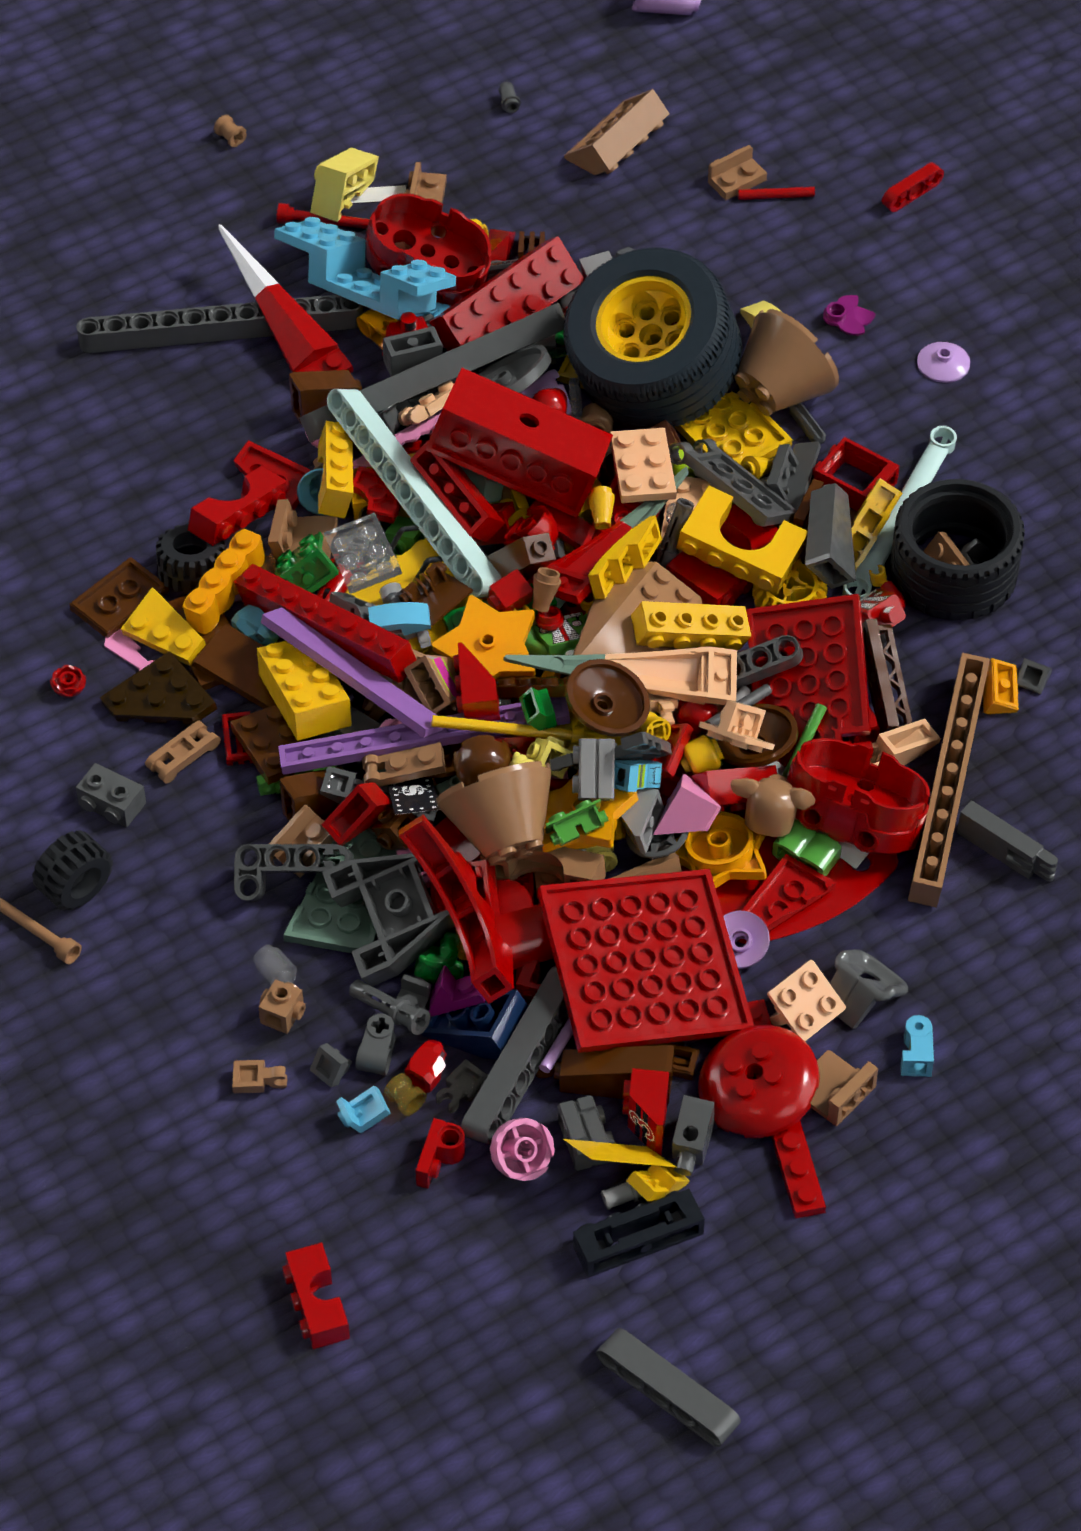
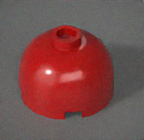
M540 505L529 510L532 515L526 520L523 516L517 519L504 535L506 541L503 543L507 546L522 537L549 533L553 550H555L554 544L558 539L559 529L550 511L545 506Z

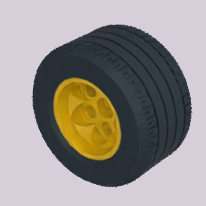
M661 247L642 248L641 250L637 249L636 251H628L625 254L622 253L620 256L617 255L616 258L607 260L606 263H602L596 270H593V273H590L585 278V281L581 282V285L578 286L575 294H573L566 310L563 329L566 353L591 402L598 404L607 411L615 422L634 429H649L665 419L672 427H679L681 424L685 425V423H690L691 420L694 421L695 418H699L700 415L703 416L705 412L712 409L725 396V393L728 392L731 384H733L742 353L739 326L722 285L714 273L691 255L678 250L662 249Z

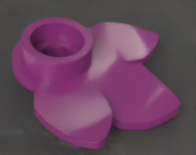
M845 295L840 297L837 302L828 304L824 309L823 319L829 325L838 326L843 333L857 336L865 333L864 326L870 324L876 314L859 307L857 295Z

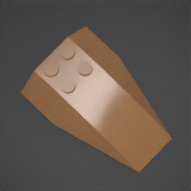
M648 562L645 568L634 569L625 584H614L605 599H595L593 597L592 606L587 613V620L581 630L580 639L573 655L678 650L674 647L649 648L648 646L636 645L631 614L642 601L702 604L701 597L659 563Z

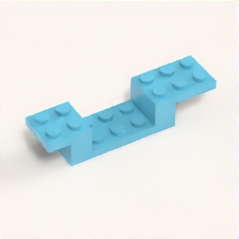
M307 217L305 221L298 223L288 222L285 226L274 229V239L309 253L308 283L397 320L401 319V315L406 312H412L416 315L436 309L437 291L456 286L455 275L445 272L444 268L430 266L424 260H413L411 264L404 266L395 265L392 266V269L382 271L381 275H377L371 269L365 268L366 239L356 236L354 232L338 229L337 225L323 223L316 217Z

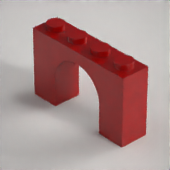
M734 504L720 531L723 537L736 547L744 550H757L768 545L779 528L774 525L762 527L755 524L751 516ZM684 551L680 552L677 557L666 565V569L672 575L691 588L709 605L733 606L735 600L741 594L749 592L753 586V583L737 578L721 568L712 567L697 557L686 554Z

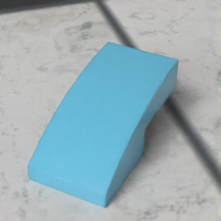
M398 602L368 607L369 621L388 631L401 629L405 636L431 629L429 606L426 603Z

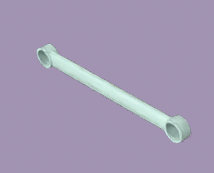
M938 426L931 431L928 446L901 491L903 494L889 514L891 516L878 534L875 544L855 571L856 581L844 585L843 596L851 595L852 593L848 591V588L857 586L855 594H859L860 599L871 593L872 584L869 570L874 574H879L878 565L884 566L891 554L898 509L912 492L931 483L946 455L952 453L955 448L957 435L950 427ZM943 437L941 443L936 442L934 438ZM864 589L866 593L861 595L862 590Z

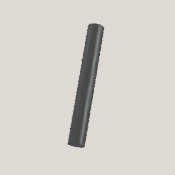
M764 684L737 702L752 706L770 695L772 689L768 684ZM721 712L705 722L719 726Z

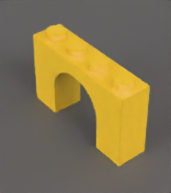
M708 485L680 531L677 548L688 555H693L714 567H719L733 574L737 578L749 581L761 589L777 595L805 547L808 531L783 520L772 541L765 547L757 550L737 548L727 542L720 531L721 526L730 513L733 496Z

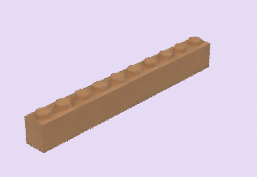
M962 653L929 800V810L924 823L908 897L910 902L936 908L938 905L990 662L989 658Z

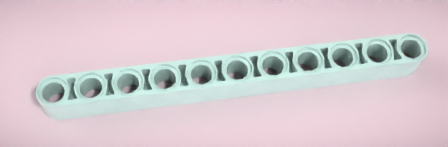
M332 389L327 397V406L330 412L413 522L418 525L419 530L437 554L441 556L443 562L455 578L473 589L470 595H474L477 598H488L489 586L502 578L501 575L411 463V457L363 394L356 389Z

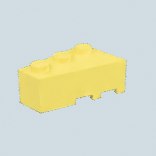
M351 147L320 163L314 172L316 182L310 213L338 222L341 219V211L352 206L351 199L355 195L360 197L374 181L379 156Z

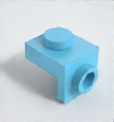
M372 1086L350 1102L342 1097L336 1101L340 1109L338 1116L345 1127H352L359 1133H363L391 1114L380 1090L375 1086Z

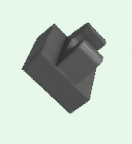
M326 1043L319 1046L310 1071L332 1088L339 1085L342 1076L348 1072L352 1061L342 1056L338 1049H334Z

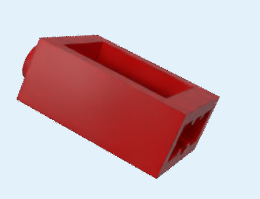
M844 437L837 445L834 444L830 448L827 457L823 461H819L815 465L812 475L814 479L824 482L823 486L836 483L848 494L849 507L858 511L879 478L893 487L897 484L900 465ZM846 462L875 477V479L864 491H861L832 475Z

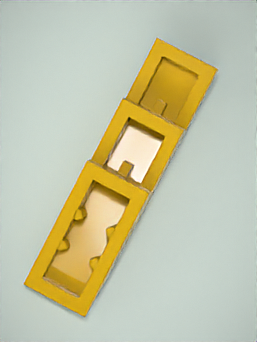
M881 478L876 481L851 522L855 571L875 544L878 534L891 516L889 514L903 494Z
M656 515L649 516L626 533L599 559L590 571L588 577L595 599H605L614 584H625L634 569L646 567L662 541Z

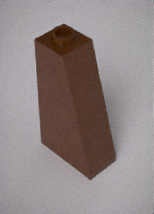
M549 533L522 537L486 556L502 578L518 569L526 581L534 577L539 568L547 567L556 560Z
M674 1046L615 1047L609 1050L578 1053L577 1049L563 1050L562 1061H556L554 1079L559 1080V1092L624 1099L625 1080H631L632 1068L669 1072L667 1103L669 1104L673 1078Z

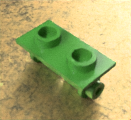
M588 799L576 805V810L567 814L559 812L548 819L549 822L546 823L545 832L548 834L553 831V834L549 835L553 845L560 844V846H563L579 838L580 835L576 829L579 825H581L585 835L604 827V823L609 820L604 810L598 811L601 806V800L598 799L592 802L591 799Z

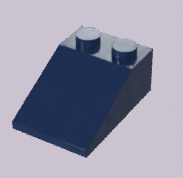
M511 990L490 1004L485 1000V1003L430 1016L428 1027L421 1035L483 1059L497 1060L528 1005L518 990Z

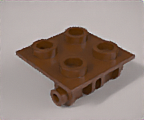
M441 561L431 564L425 570L426 574H419L420 580L415 578L413 582L400 591L401 594L398 596L401 602L428 604L431 626L441 620L473 592L472 588L445 573L447 567Z

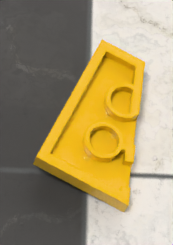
M153 587L121 628L123 635L163 654L170 651L178 661L189 666L193 664V660L206 646L204 639Z

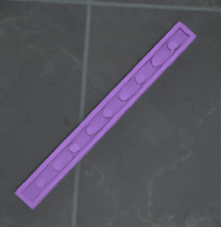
M550 697L557 725L571 723L566 697ZM521 703L499 706L501 720L496 722L529 725L526 722ZM464 713L447 715V717L464 718ZM397 724L280 745L278 747L283 775L362 761V758L369 754L380 756L441 742L442 746L462 743L476 735L502 736L507 734L444 728L423 738L405 724Z

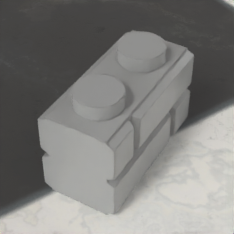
M579 739V746H573V764H579V776L573 775L572 793H578V800L580 801L588 799L592 801L598 799L601 801H614L615 739Z

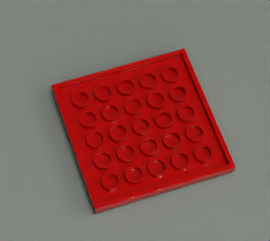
M710 869L539 886L537 893L578 1053L609 1050L615 1047H636L723 1037L746 1027L754 1026Z

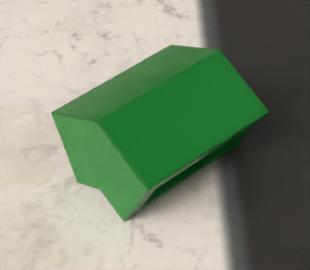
M531 687L519 697L527 724L539 731L557 726L555 712L547 688L536 690Z

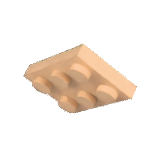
M665 428L610 432L613 435L610 443L621 503L676 499L677 491Z

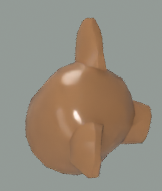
M773 774L769 778H763L760 781L742 778L734 779L730 783L733 793L747 798L745 825L751 831L765 836L780 837L789 834L795 821L797 808L806 810L815 803V798L811 792L803 788H793L787 779L780 774Z

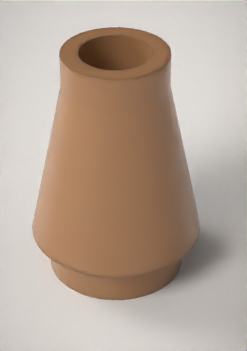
M542 567L534 574L533 609L540 612L549 611L550 604L561 584L558 571Z

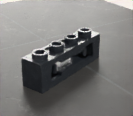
M690 1189L681 1192L673 1191L662 1199L654 1202H643L630 1211L624 1213L616 1212L603 1221L580 1226L576 1231H573V1248L589 1278L704 1235L705 1218ZM684 1230L683 1232L677 1233L673 1236L666 1238V1236ZM618 1255L617 1257H614V1258H611V1259H608V1260H605V1261L599 1263V1261H602V1260H604V1259H607V1258H610V1257H612V1256Z

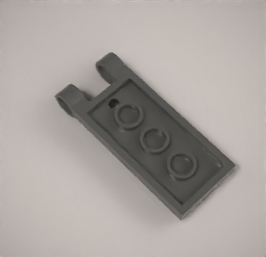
M697 440L693 447L688 442L674 443L670 446L669 453L673 464H686L694 470L693 473L697 477L706 480L716 489L733 496L732 502L751 516L755 524L765 527L781 524L783 520L787 522L793 521L797 510L718 448L714 440ZM703 444L707 446V453L702 451ZM680 447L683 449L684 452L683 459L679 457Z

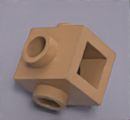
M275 979L270 989L266 988L261 995L259 1005L260 1023L288 1034L295 1020H300L305 1012L306 1004L303 1002L302 989H299L293 983H284Z

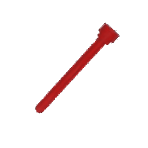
M287 203L278 204L276 218L277 223L286 224L293 222V220L305 221L307 217H316L326 224L367 229L369 219L342 215L341 219L336 222L312 214L309 211L295 210V207H290V204Z

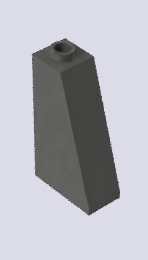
M836 483L822 486V488L811 491L805 558L806 566L831 589L856 581L849 497Z

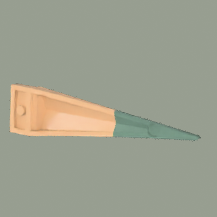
M708 646L638 653L505 655L503 658L505 662L568 676L579 664L585 661L605 659L617 662L630 669L639 677L650 694L702 705L705 703L726 705L727 700L736 702L737 650Z

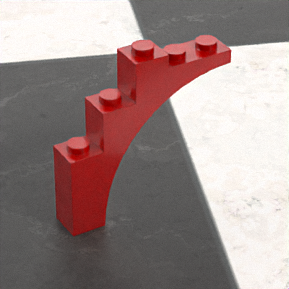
M424 814L399 829V837L418 860L446 906L467 957L471 983L490 1004L514 989L513 951L495 930L494 911L477 891L476 872L460 852L455 853Z

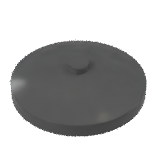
M543 345L525 347L497 360L480 371L478 375L518 393H522L545 372L551 363V356Z

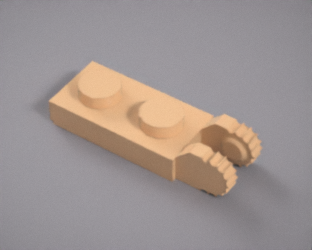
M451 380L442 383L437 387L438 392L435 394L430 393L418 400L419 405L413 408L406 407L403 411H400L398 413L400 425L409 426L421 423L443 409L454 383Z

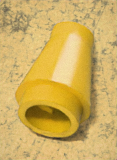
M594 487L590 490V494L587 497L594 519V527L599 530H605L611 527L615 495L610 487Z

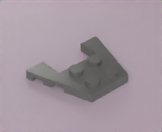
M639 732L621 738L622 745L617 746L615 743V760H653L672 754L670 742L646 732ZM573 753L549 760L552 771H561L563 768L570 766L571 770H579V764H573Z

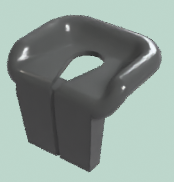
M853 949L843 950L836 956V973L830 985L846 1006V1009L838 1015V1018L854 1029L859 1026L877 1001H885L892 997L904 996L908 993L907 983L870 954ZM863 973H867L875 977L877 980L866 978L863 979L861 975Z

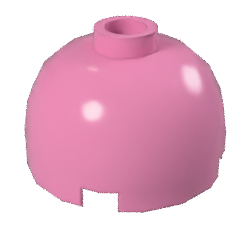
M529 1118L512 1119L499 1126L492 1136L490 1145L491 1160L497 1170L506 1177L519 1181L537 1179L549 1168L547 1165L555 1152L553 1137L548 1128Z

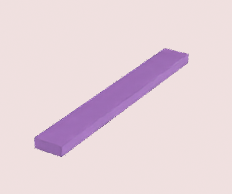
M281 607L262 614L261 623L423 738L444 729L431 727L432 715H436L285 608Z

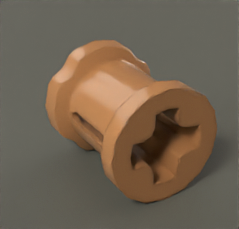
M223 115L215 122L214 132L226 138L231 147H237L243 143L247 136L246 129L242 126H237L233 122L232 117Z

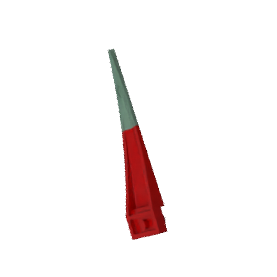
M687 467L674 476L676 489L689 474ZM668 500L643 502L603 533L549 564L546 568L558 571L561 579V584L554 597L579 605L590 592H593L588 574L599 559L632 528L649 516L657 515Z

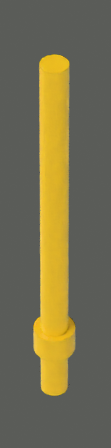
M432 715L431 727L546 739L549 735L559 740L570 741V744L579 745V739L581 738L607 739L605 735L593 731H584L582 727L573 726L571 729L552 727L539 731L531 725Z

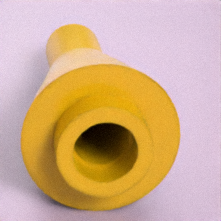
M746 456L743 458L741 466L759 480L772 470L773 458Z

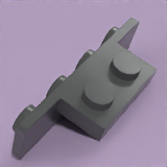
M818 441L797 443L794 445L793 450L790 444H781L778 447L776 456L773 458L770 476L767 477L766 485L796 510H798L812 478V472L821 448Z

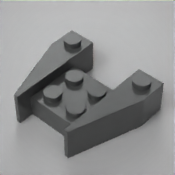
M412 853L348 860L322 872L331 898L340 907L347 906L362 898L365 901L379 940L352 951V955L361 979L370 986H375L398 976L420 955L442 938L447 931H450L455 926L448 910L436 913L421 873L424 872V869Z

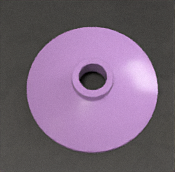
M935 342L925 346L919 352L917 366L926 378L939 383H951L962 379L968 373L970 358L966 351L958 345L949 342Z
M733 911L724 915L738 969L755 965L764 957L769 948L770 935L766 924L759 916L748 911ZM739 939L747 941L743 947L736 946V942Z

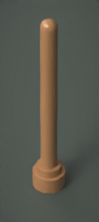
M0 897V912L52 946L57 958L66 964H72L79 957L82 950L81 944L72 938L58 937Z

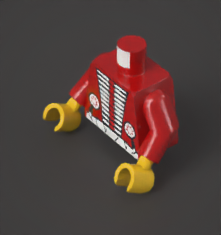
M879 564V574H874L869 570L871 584L875 587H880V589H876L860 599L862 623L866 619L877 618L878 625L891 624L893 627L906 618L904 612L905 601L902 593L893 582L887 581L885 567Z

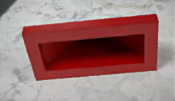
M490 228V258L492 261L509 260L516 232Z

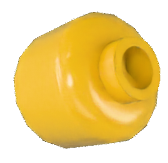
M702 735L688 742L684 747V753L680 762L686 773L691 771L695 775L704 771L718 770L721 767L720 760L724 759V756L715 738L710 739L708 736Z

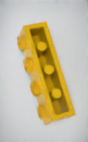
M642 601L631 614L636 645L648 646L649 648L674 647L675 649L710 646L740 650L751 637L745 606Z

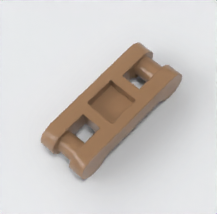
M196 721L147 758L145 765L152 772L156 771L158 777L164 783H170L174 780L177 773L205 752L216 749L221 739L214 732H208L207 726L204 723ZM169 758L171 762L166 765L164 761Z

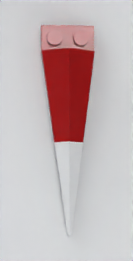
M219 224V231L261 309L291 372L349 370L352 373L354 371L353 365L330 335Z

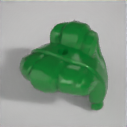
M447 931L440 941V947L432 945L426 952L416 959L414 975L435 985L443 966L446 965L456 980L461 979L464 976V965L457 961L460 943L458 934L455 931Z

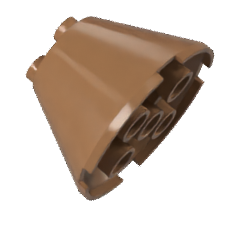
M769 309L767 312L760 311L754 319L735 380L740 388L738 391L739 397L746 403L753 402L764 415L770 416L773 412L832 392L838 386L839 374L828 352L825 354L821 352L815 344L818 339L805 326L781 311Z
M541 761L525 762L478 775L479 782L466 787L461 782L445 790L436 798L437 806L483 857L488 860L490 866L504 863L506 857L515 855L516 860L527 858L533 855V850L543 847L542 842L552 771L549 763H545L546 767H543Z

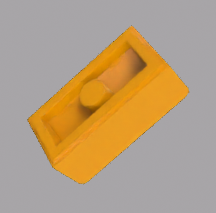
M991 658L983 690V712L985 714L1017 713L1019 710L1017 665Z

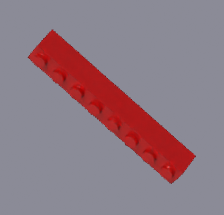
M253 563L234 581L244 605L259 607L264 613L281 607L285 608L370 669L398 683H401L407 677L404 668L417 661L408 640Z

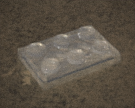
M375 512L323 533L350 594L402 574L400 565Z

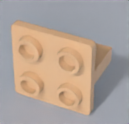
M727 700L720 714L719 726L700 721L698 726L708 730L707 736L731 742L730 744L740 748L762 753L763 748L773 750L775 744L757 738L766 710Z
M813 960L807 961L767 993L777 1011L770 1017L771 1023L779 1027L788 1024L791 1030L804 1041L846 1009L843 1001Z

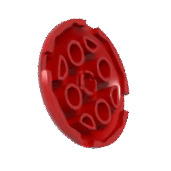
M774 1025L749 1026L727 1035L709 1052L699 1075L700 1099L714 1102V1124L728 1133L730 1131L744 1135L745 1138L772 1136L790 1128L808 1112L811 1107L810 1102L814 1097L816 1089L819 1088V1066L810 1046L796 1033ZM755 1073L757 1075L762 1074L758 1079L752 1080Z

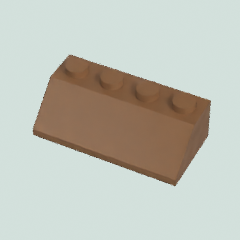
M654 89L625 99L572 147L564 157L567 161L593 175L603 172L609 174L618 168L617 162L633 154L632 148L648 140L649 136L647 134L659 129L664 124L662 120L670 113Z

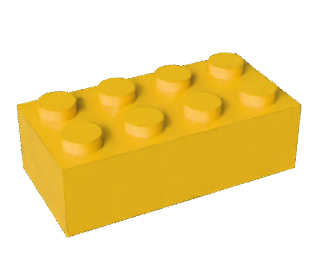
M287 641L271 643L257 648L259 676L297 741L352 726L350 698L334 674Z

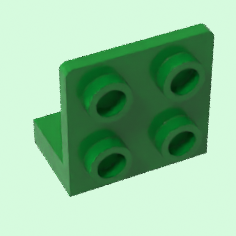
M318 532L314 536L312 534L305 536L299 542L300 546L292 552L290 549L283 552L277 558L275 575L313 593L337 576L339 570L322 550L324 536L321 532Z

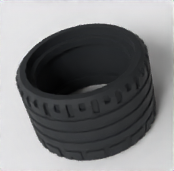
M939 480L918 488L917 491L909 495V498L903 501V505L900 506L896 515L890 559V575L893 579V584L902 593L906 602H909L912 607L932 617L955 621L968 620L986 616L988 613L996 611L998 607L1004 605L1005 601L1010 598L1017 583L1025 535L1024 522L1021 520L1020 512L1017 511V507L1003 493L991 486L972 480ZM938 532H946L947 534L964 535L978 539L990 547L997 556L980 564L952 565L930 557L917 544L923 539L935 536Z

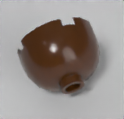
M476 735L466 739L461 743L462 748L453 754L454 771L460 783L463 782L464 787L479 782L478 775L509 766L512 760L511 750L507 743L503 740L502 743L496 741L494 736Z

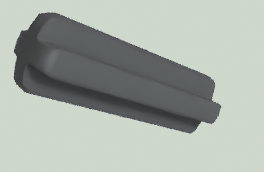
M802 403L790 406V415L810 441H818L823 444L826 441V434Z

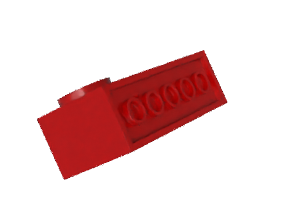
M462 367L425 450L577 518L595 482L613 435Z

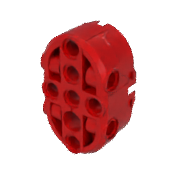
M408 193L395 194L385 198L372 213L365 236V255L369 264L378 275H381L382 271L392 269V266L411 264L413 260H424L430 266L444 268L445 272L456 276V286L437 291L436 302L442 304H455L486 282L492 261L490 258L491 243L481 226L454 208H450L449 214L442 212L443 203L434 199H426ZM405 242L411 248L403 250L395 246V243Z
M819 738L807 741L801 745L800 752L797 751V755L791 762L787 781L793 788H803L811 792L815 798L814 805L806 810L797 808L795 818L804 827L810 830H819L835 841L855 845L857 849L866 853L897 854L916 848L929 810V804L927 803L930 796L927 782L918 773L901 765L894 756L882 752L878 766L870 763L874 748L863 743L852 745L841 740Z

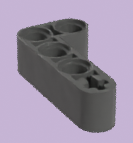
M337 844L242 845L235 853L234 890L240 899L256 902L262 899L265 894L266 873H322L327 869L337 866L335 862L325 861L324 855L336 857L339 851L341 855L345 856L344 861H340L339 864L353 860L354 857L348 848ZM252 850L255 851L257 861L252 866H246L244 862L246 853ZM278 851H284L286 862L282 866L277 867L273 861L274 855ZM307 851H313L316 860L313 865L306 867L303 864V855ZM249 880H253L257 887L255 893L251 896H247L244 893V885Z

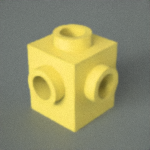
M548 735L547 740L536 737L535 742L530 744L526 756L533 761H541L542 766L546 767L545 763L550 764V759L573 753V751L564 748L563 741ZM569 767L563 768L561 771H551V776L563 779Z

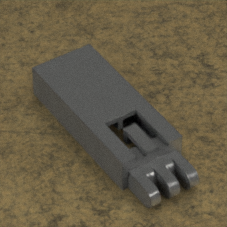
M972 800L960 812L957 834L1027 879L1035 873L1046 881L1054 880L1058 858L1045 850L1043 845Z

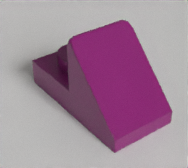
M444 965L431 993L429 1013L432 1017L485 1003V999L471 983L470 976L456 980L447 966Z

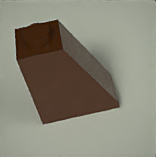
M349 370L292 372L289 374L291 407L300 424V417L327 405V397L332 389H356L359 391L363 389L360 381L357 378L354 379Z
M340 766V767H335V768L344 770L342 766ZM327 769L286 776L279 779L283 814L288 821L304 805L310 807L322 820L327 819L340 805L320 794Z

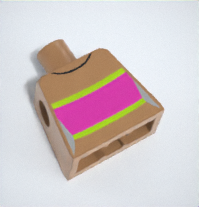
M424 655L404 668L422 705L435 714L454 703L456 696L461 695V692L457 693L455 685V675H460V672H455L454 662L450 657Z

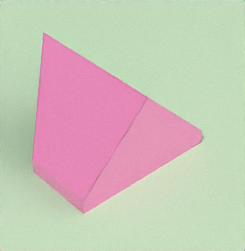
M683 774L667 801L653 835L708 831L721 806L689 776Z

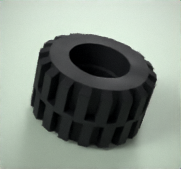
M188 524L183 526L177 525L174 529H167L165 534H161L158 537V541H156L157 575H159V580L164 582L167 588H173L174 591L192 592L199 587L202 576L208 570L214 568L217 557L226 550L225 540L212 546L188 531Z
M81 830L72 831L65 836L59 837L42 853L34 867L35 870L32 874L34 878L33 884L57 908L62 911H71L76 907L83 906L100 892L112 872L113 860L111 855L88 833Z

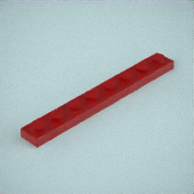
M764 999L748 1002L754 1025H772ZM755 1073L754 1080L758 1079L762 1074L757 1075ZM799 1120L785 1131L771 1136L795 1219L826 1212L825 1201L802 1124Z

